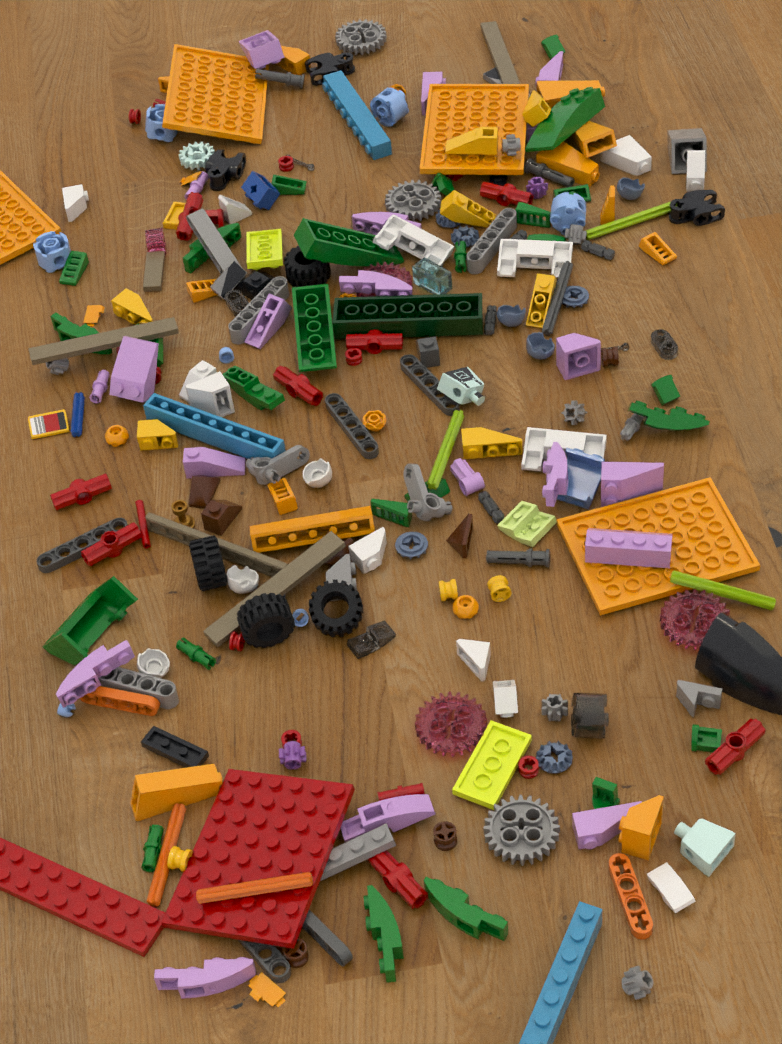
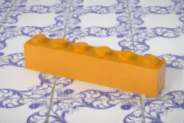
M370 506L250 526L253 551L258 553L314 544L330 531L340 539L367 535L375 531Z

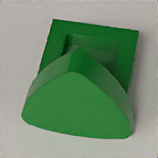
M557 34L549 36L541 42V46L545 49L550 60L560 51H563V55L566 52Z
M437 173L432 180L433 187H437V191L439 190L445 196L454 190L452 180L441 173Z
M672 375L661 377L650 384L661 405L680 397L672 380Z
M693 724L691 751L714 752L721 746L722 729L699 727L698 724Z
M595 777L592 783L593 809L619 805L620 799L618 798L617 784Z

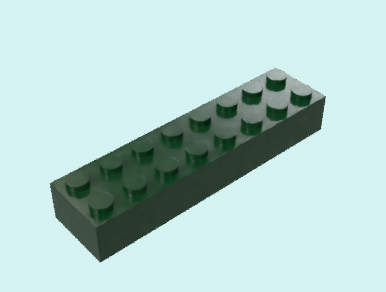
M482 293L335 298L332 322L334 338L346 339V334H367L373 329L380 330L383 334L402 333L403 337L483 335Z

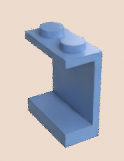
M566 448L568 491L567 495H558L557 500L589 510L601 482L602 462H605V459L597 454H586L577 448Z

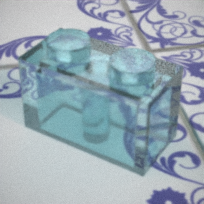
M425 257L412 266L414 284L434 295L446 294L452 289V275L449 270Z

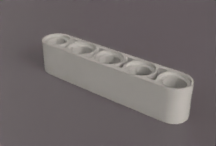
M203 208L186 216L189 226L220 274L232 261L235 260L239 264Z
M503 209L467 253V270L469 273L474 275L481 273L499 251L501 239H508L516 230L517 216L515 209Z
M278 276L273 278L229 323L228 328L232 343L237 345L244 343L268 294L284 300L289 297L288 282L285 277Z
M117 667L108 675L99 678L102 687L153 696L159 700L160 708L173 709L179 703L176 686L169 680Z

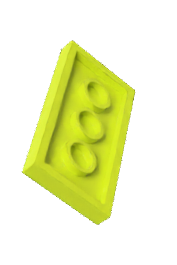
M281 229L246 232L247 269L259 270L265 267L278 268L283 266Z
M491 720L452 789L453 795L494 810V804L499 803L518 767L519 760L527 751L532 741V735Z

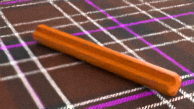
M175 803L173 805L146 900L150 906L158 907L162 899L170 870L167 866L168 856L172 847L177 845L186 812L185 805L182 803Z
M311 872L198 889L196 891V899L201 904L309 887L313 885V877Z

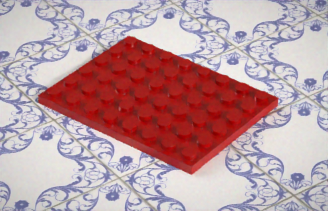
M228 769L195 844L192 857L188 860L187 868L183 871L161 921L163 927L294 949L355 791L353 784ZM311 872L313 877V885L309 887L201 904L196 899V891L198 889Z

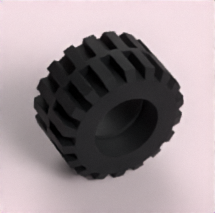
M299 245L296 248L290 249L291 252L286 253L284 265L286 278L291 286L325 284L330 278V263L307 259L304 257Z
M213 535L190 541L189 548L199 589L206 591L226 586L227 576L216 536Z
M333 580V583L326 581L323 587L317 586V591H313L311 594L312 599H309V613L315 627L321 630L324 635L330 634V637H335V635L344 637L346 632L348 635L351 634L352 629H357L359 626L358 622H361L363 618V605L359 592L354 589L353 585H347V582L343 580L341 583H338V580ZM333 599L346 601L349 606L348 611L340 618L326 616L324 614V607L329 601Z
M263 593L260 596L256 595L252 599L245 601V604L241 605L240 610L237 612V621L243 638L248 645H253L255 648H266L280 644L284 639L290 637L289 634H292L294 631L295 620L285 597L282 598L280 594Z

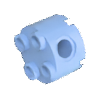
M387 87L370 102V109L373 116L380 119L378 121L380 124L391 127L409 113L404 92Z
M156 104L152 109L149 107L146 111L145 122L147 137L149 139L172 142L178 130L162 128L165 104Z
M569 192L557 195L551 205L550 222L553 228L565 236L566 228L570 229L571 224L585 226L586 202L584 198L579 194L574 193L572 195Z
M55 231L43 233L36 238V243L33 244L39 266L46 269L48 273H53L57 269L63 268L71 252L67 236L59 232L60 235L56 234Z

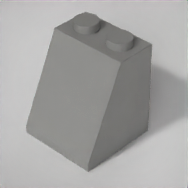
M702 128L667 130L671 173H686L687 150H705V172H707V137Z

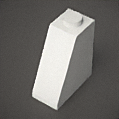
M630 135L616 140V147L600 153L601 162L634 176L651 171L652 157Z

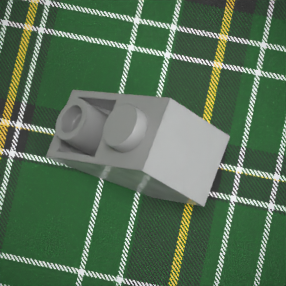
M345 554L326 571V581L333 583V580H338V583H341L343 580L347 582V585L351 584L357 590L356 578H352V575L356 574L355 562H351L350 554Z

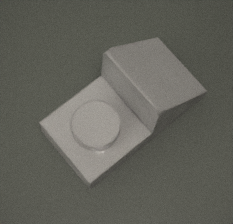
M678 680L676 697L694 718L697 704L707 708L720 709L722 688Z

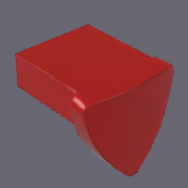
M222 209L205 210L214 225L218 224L219 228L225 226V215Z

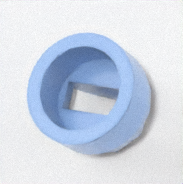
M223 347L219 351V359L222 363L227 364L234 360L233 351L229 347Z
M297 609L293 612L295 626L303 627L308 623L309 615L306 610ZM301 613L304 614L299 621L296 620Z
M60 703L57 714L63 717H71L74 713L70 711L71 709L76 710L75 704L73 703L63 708Z

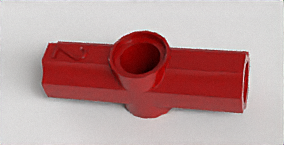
M483 182L480 189V196L494 199L502 206H508L509 204L518 205V202L532 205L534 199L532 193L517 190L510 183L501 186Z
M191 192L188 195L184 210L178 216L179 224L176 234L177 238L181 241H189L191 239L193 230L189 226L186 216L201 209L203 199L199 193Z
M376 329L370 330L367 334H346V349L358 348L360 350H367L370 354H379L382 350L403 349V334H383L380 330Z
M281 365L276 368L273 378L286 387L290 396L293 398L300 397L315 407L321 403L323 392L311 385L309 379L304 374L297 375Z
M105 473L87 481L76 479L70 484L69 488L51 494L50 498L55 510H59L74 503L85 505L92 500V496L108 491L112 487Z
M135 522L116 532L107 531L102 534L99 542L81 551V556L88 567L106 557L115 558L122 553V548L140 539L142 533Z
M750 718L737 731L729 733L726 736V741L705 759V764L709 771L715 775H721L734 762L742 760L745 752L765 734L766 729L762 723L756 718Z
M387 850L368 859L370 865L382 876L387 888L392 893L397 892L411 909H418L424 905L428 898V893L415 881L410 869L403 862L399 863Z

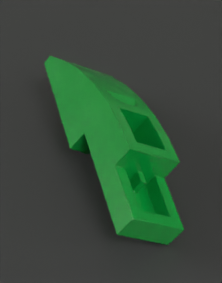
M239 223L229 224L217 229L229 248L242 238ZM198 239L189 245L190 252L183 257L185 271L190 274L210 258Z
M56 312L50 316L54 330L59 334L60 341L99 333L95 328H91L87 324L79 327L77 324L70 322L65 316H61ZM111 348L92 353L111 354L113 352Z
M237 366L229 368L222 374L230 387L240 397L259 410L264 408L272 410L285 401L282 393L260 383L258 376Z
M637 400L635 403L631 402L627 410L646 417L643 425L662 430H691L707 426L710 422L705 420L706 416L699 413H694V415L686 413L687 409L676 406L675 409L671 408L667 415L665 410L654 407V410L647 408L646 403Z
M425 877L424 888L428 893V898L446 920L476 939H479L482 932L505 941L509 934L508 921L502 916L487 913L477 905H469V895L462 889H454L445 885L441 880Z
M368 885V895L363 896L365 910H369L370 916L365 917L366 929L372 932L373 940H377L378 952L383 951V958L379 959L380 974L385 973L387 983L396 982L394 960L404 959L399 928L393 912L385 899L372 885Z

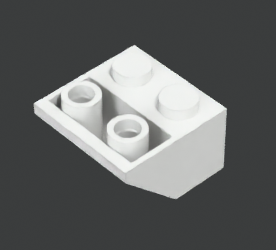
M220 371L185 385L190 406L219 417L235 412L230 385Z

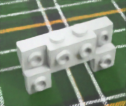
M394 214L388 218L383 228L373 240V243L382 249L389 250L395 245L422 259L419 267L434 275L443 267L444 262L452 255L455 247Z
M501 239L497 276L515 277L517 268L552 269L551 275L558 279L563 263L566 261L571 263L573 242Z
M527 427L521 469L541 471L543 461L547 460L548 449L551 450L553 442H558L564 452L566 448H577L586 454H597L604 459L607 435Z

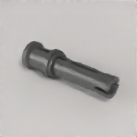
M256 68V73L260 74H255V79L285 83L288 87L293 85L303 89L305 74L295 75L291 72L285 74Z
M529 158L524 165L525 173H532L536 177L549 179L565 187H572L574 185V178L549 169L546 164H539L532 158Z
M532 548L526 551L487 550L486 561L487 563L526 564L528 567L545 565L546 568H549L550 549H546V551H533Z

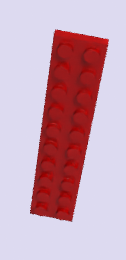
M0 838L1 891L140 956H146L164 929L161 921L165 912Z

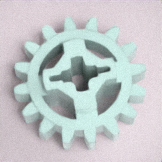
M203 141L199 144L194 142L193 145L188 143V147L183 146V150H180V154H178L181 166H185L186 169L190 167L191 170L194 168L200 170V167L205 168L207 160L215 152L213 146H209V143L204 145Z

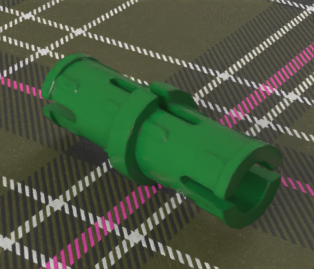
M457 241L454 253L455 270L458 273H462V267L463 272L467 269L466 243L459 241V246Z
M184 637L177 642L176 649L189 656L191 661L198 662L207 670L214 667L216 658L204 652L201 646L192 644Z
M153 824L149 826L148 839L143 847L145 852L141 866L143 871H155L162 847L161 839L164 828L160 825Z

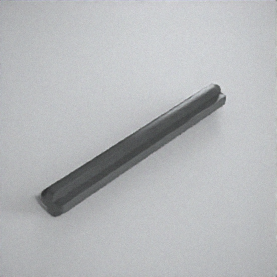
M569 261L562 265L545 318L542 333L546 334V336L553 333L570 279L573 263Z

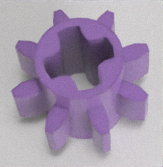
M541 177L532 178L528 181V185H526V192L532 193L534 199L542 198L548 190V183H544V179Z
M296 741L285 743L284 749H279L280 764H284L287 769L300 768L301 762H306L305 746L301 747L300 743Z

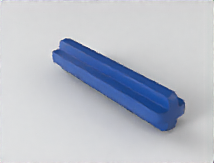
M76 392L73 397L71 421L73 437H80L82 435L85 399L82 392Z

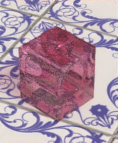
M163 228L145 230L148 252L164 251L166 255Z

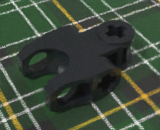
M348 52L335 56L331 53H324L312 57L305 62L306 71L310 73L311 83L315 86L324 83V75L340 70L344 75H350L355 72L353 55ZM317 63V67L309 68V65ZM322 75L320 80H314L316 76Z
M217 149L209 157L205 165V172L210 178L209 185L211 190L221 191L226 188L231 178L240 179L246 165L245 153L239 152L235 157L226 158L225 150Z
M714 190L690 191L685 193L682 199H675L670 202L669 221L673 224L693 221L697 226L707 225L721 220L725 216V208L721 204L714 205L717 202V193ZM712 195L711 199L704 200L705 197ZM720 210L718 215H711L712 212Z

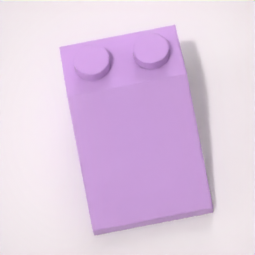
M268 30L239 41L242 50L254 69H263L267 64H275L280 62L282 58H285L279 39Z
M123 336L111 375L109 395L142 403L152 396L155 389L159 343Z
M602 462L601 507L662 491L664 463Z

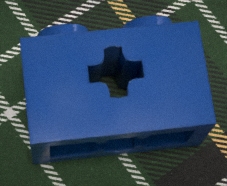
M254 171L250 173L241 187L246 192L245 196L253 200V204L259 209L265 208L270 210L280 195L278 190L265 176Z

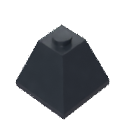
M261 269L254 270L234 287V290L253 300L275 277Z

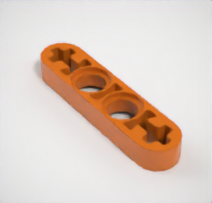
M102 686L96 688L92 693L79 698L87 704L148 716L156 715L160 707L159 700L153 696Z
M616 853L609 859V872L632 935L640 940L647 939L653 932L652 918L630 859L625 854ZM616 863L623 865V874L620 875V869L616 866ZM628 881L633 884V888L624 890L620 884ZM630 902H638L641 908L633 911L627 905ZM641 917L642 925L646 927V930L638 927V918Z

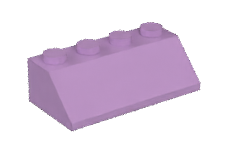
M588 528L585 542V562L670 568L673 534Z

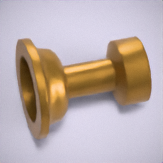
M184 500L174 501L171 508L173 514L177 516L173 521L194 528L196 524L195 519L191 515L186 514L188 511L187 502Z

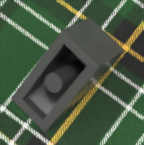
M436 336L417 339L415 342L420 362L426 368L440 366Z

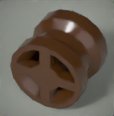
M612 347V349L601 348L603 367L609 364L619 365L617 347Z
M442 821L435 825L433 829L435 846L442 851H449L455 848L457 845L455 825L448 821Z
M298 937L294 949L283 947L284 957L289 962L290 967L300 968L308 962L309 954L306 942Z

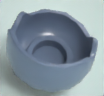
M623 177L617 183L618 193L626 200L639 198L645 188L644 183L642 185L639 184V179L632 180Z
M502 305L498 307L497 318L505 326L516 327L523 322L526 308L521 310L519 305L514 307Z
M541 332L532 333L527 337L526 350L535 359H547L554 354L555 344L552 342V338H549V340L545 339Z

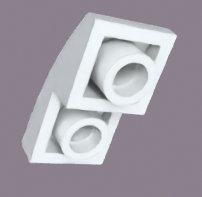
M667 862L647 873L648 880L661 893L663 901L674 913L696 902L687 886Z

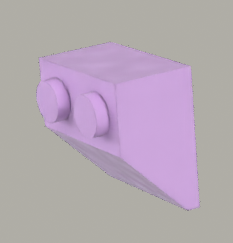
M576 333L556 338V363L564 380L601 370L600 340Z

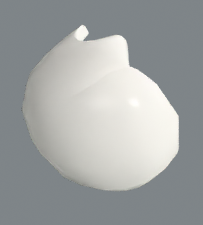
M322 458L318 461L310 462L303 470L305 483L313 488L325 486L332 478V468L329 462L324 461Z
M236 565L227 570V583L233 592L245 594L257 588L259 575L255 570L250 569L248 566L240 570Z
M148 648L142 654H138L137 669L139 673L162 678L169 671L170 661L166 653L161 650Z

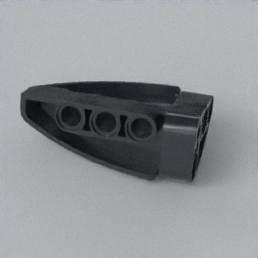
M720 613L714 619L702 641L697 654L695 669L711 679L713 687L722 688V692L761 710L782 715V657L745 622L738 623L725 613Z

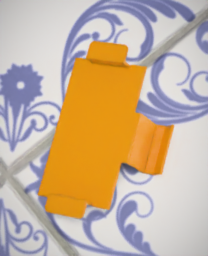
M202 171L186 178L183 177L180 181L182 183L181 186L197 180Z
M88 305L83 323L94 327V323H98L101 313H104L105 307L102 305Z
M263 972L255 975L249 981L250 984L248 986L252 989L249 995L257 1002L259 999L265 1000L272 1007L274 1005L280 1007L285 1002L283 996L286 992Z

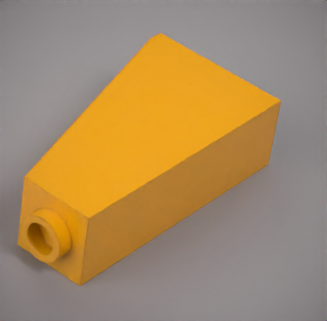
M599 80L536 81L537 93L550 108L557 104L562 97L567 96L570 90L576 88L579 90L587 87H593V89L600 88L602 97H605V89L601 87Z
M591 121L586 122L573 133L574 142L586 158L617 146L613 129Z
M564 141L553 150H543L536 154L537 163H544L549 169L574 178L575 183L581 185L588 184L590 188L599 179V164L590 158H586L581 152Z
M215 764L135 775L130 803L135 821H141L171 811L175 803H182L187 806L217 796L219 786L222 785L221 773L217 772Z

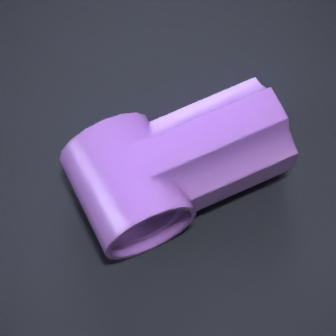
M459 458L450 465V471L458 480L460 489L465 496L485 488L484 480L480 473H475L466 460Z

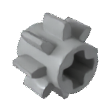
M510 134L506 136V139H502L503 152H507L508 156L517 155L516 151H521L520 138H515V134Z
M571 224L570 229L566 228L565 238H568V242L581 245V241L586 240L587 231H583L584 226Z
M64 358L46 362V367L51 369V374H63V371H66L69 367V360Z
M577 400L571 401V404H564L566 408L561 414H564L565 422L571 421L572 425H577L578 421H585L584 416L588 412L583 408L584 403L578 404Z
M549 694L546 700L542 699V715H547L548 721H561L563 715H568V700H563L561 694Z
M636 966L624 972L625 977L622 978V988L627 995L634 994V998L637 1000L651 993L650 989L653 987V979L647 970L641 971L640 966Z

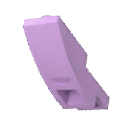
M365 212L352 215L353 230L377 235L388 218L393 214L421 229L422 225L421 223L409 221L408 215L400 213Z
M358 270V276L339 277L340 292L348 294L376 293V296L413 295L412 286L398 278L379 272Z
M553 442L551 450L548 449L547 461L543 462V473H546L547 485L543 486L542 497L546 498V506L551 507L555 506L558 495H567L568 491L567 458L558 442Z
M127 640L108 651L102 645L75 666L56 692V696L63 708L75 703L77 699L95 691L96 688L101 686L100 677L108 675L112 670L128 663L135 657Z
M428 794L393 797L358 808L359 815L343 821L341 831L344 841L348 842L384 824H387L388 828L396 832L436 813Z
M217 957L212 960H204V969L198 967L155 969L154 980L158 990H179L181 999L196 998L234 988L256 975V968L253 959L239 957L237 959Z

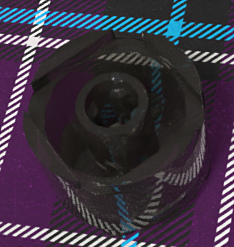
M573 693L571 707H573L571 733L574 738H605V726L609 724V714L604 713V707L607 706V694Z

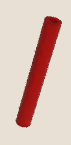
M137 500L135 504L139 527L142 533L143 548L148 549L151 547L145 519L144 503L142 500Z

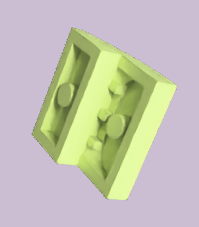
M521 501L497 527L518 542L534 547L557 523L554 515L540 512L537 505Z

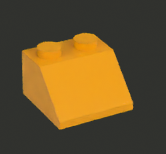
M658 795L629 808L627 815L622 816L619 824L621 832L618 841L622 843L621 853L649 861L662 825L664 796Z

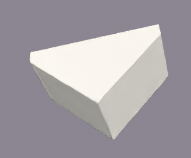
M223 195L218 196L220 209L223 210L225 221L228 224L236 223L252 215L253 212L245 204Z
M458 639L456 641L457 655L481 682L485 681L491 656L490 642Z

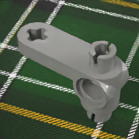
M296 445L272 459L269 457H251V459H247L246 467L249 473L256 477L257 483H276L284 475L304 465L308 461L310 453L302 445Z
M408 463L403 473L411 499L407 504L408 512H414L423 521H430L433 517L441 518L444 514H451V502H445L443 498L433 493H428L419 465Z

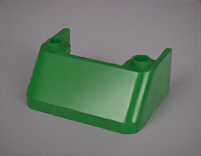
M115 576L111 577L94 589L42 647L49 654L74 666L79 664L88 656V649L106 628L116 619L118 621L123 619L128 613L126 609L135 603L138 598Z

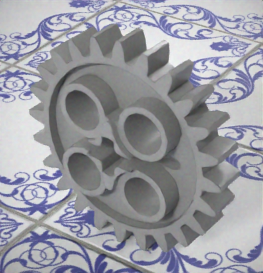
M359 19L358 22L353 20V23L347 22V26L342 25V28H338L335 36L336 44L340 50L343 49V52L348 51L349 53L354 52L355 55L358 53L363 55L364 52L369 54V51L375 52V48L380 49V46H384L387 38L385 27L382 24L379 25L378 22L373 23V20L367 22V19L364 21Z
M411 180V183L404 181L403 185L398 183V187L392 186L393 190H388V194L385 195L386 211L408 215L409 219H412L413 222L416 219L422 221V217L428 219V215L434 216V212H438V208L441 207L440 191H437V187H433L432 183L427 185V181L421 183L420 180L417 183H414V180Z
M519 795L518 800L510 796V802L507 803L504 799H501L502 806L494 804V811H488V818L484 819L485 826L483 827L485 843H488L489 850H494L495 857L502 854L503 862L511 858L512 865L515 864L516 860H520L521 866L524 865L525 860H528L532 865L534 862L533 858L536 857L539 861H542V854L549 856L550 849L556 848V842L559 841L558 833H560L558 817H555L554 809L549 810L548 803L541 806L540 798L533 802L531 795H529L527 800H523L522 795Z

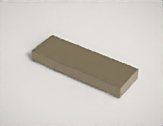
M164 251L147 252L143 281L144 292L162 291L165 263Z

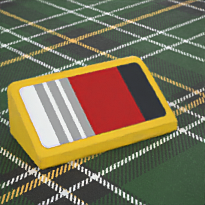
M65 409L28 417L32 439L70 432Z

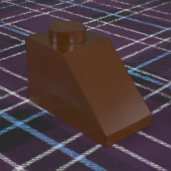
M211 500L201 513L204 530L222 536L242 510V506L227 500Z

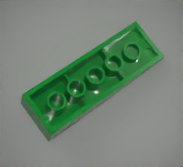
M587 87L583 90L578 88L570 90L567 96L562 97L551 108L548 118L538 124L525 151L555 149L605 107L600 88L593 89V87Z
M305 218L302 219L294 233V237L304 257L309 260L315 259L324 263L347 266H386L401 264L405 261L395 245L386 250L373 243L376 236L373 234Z
M328 284L293 287L292 297L299 372L337 368Z

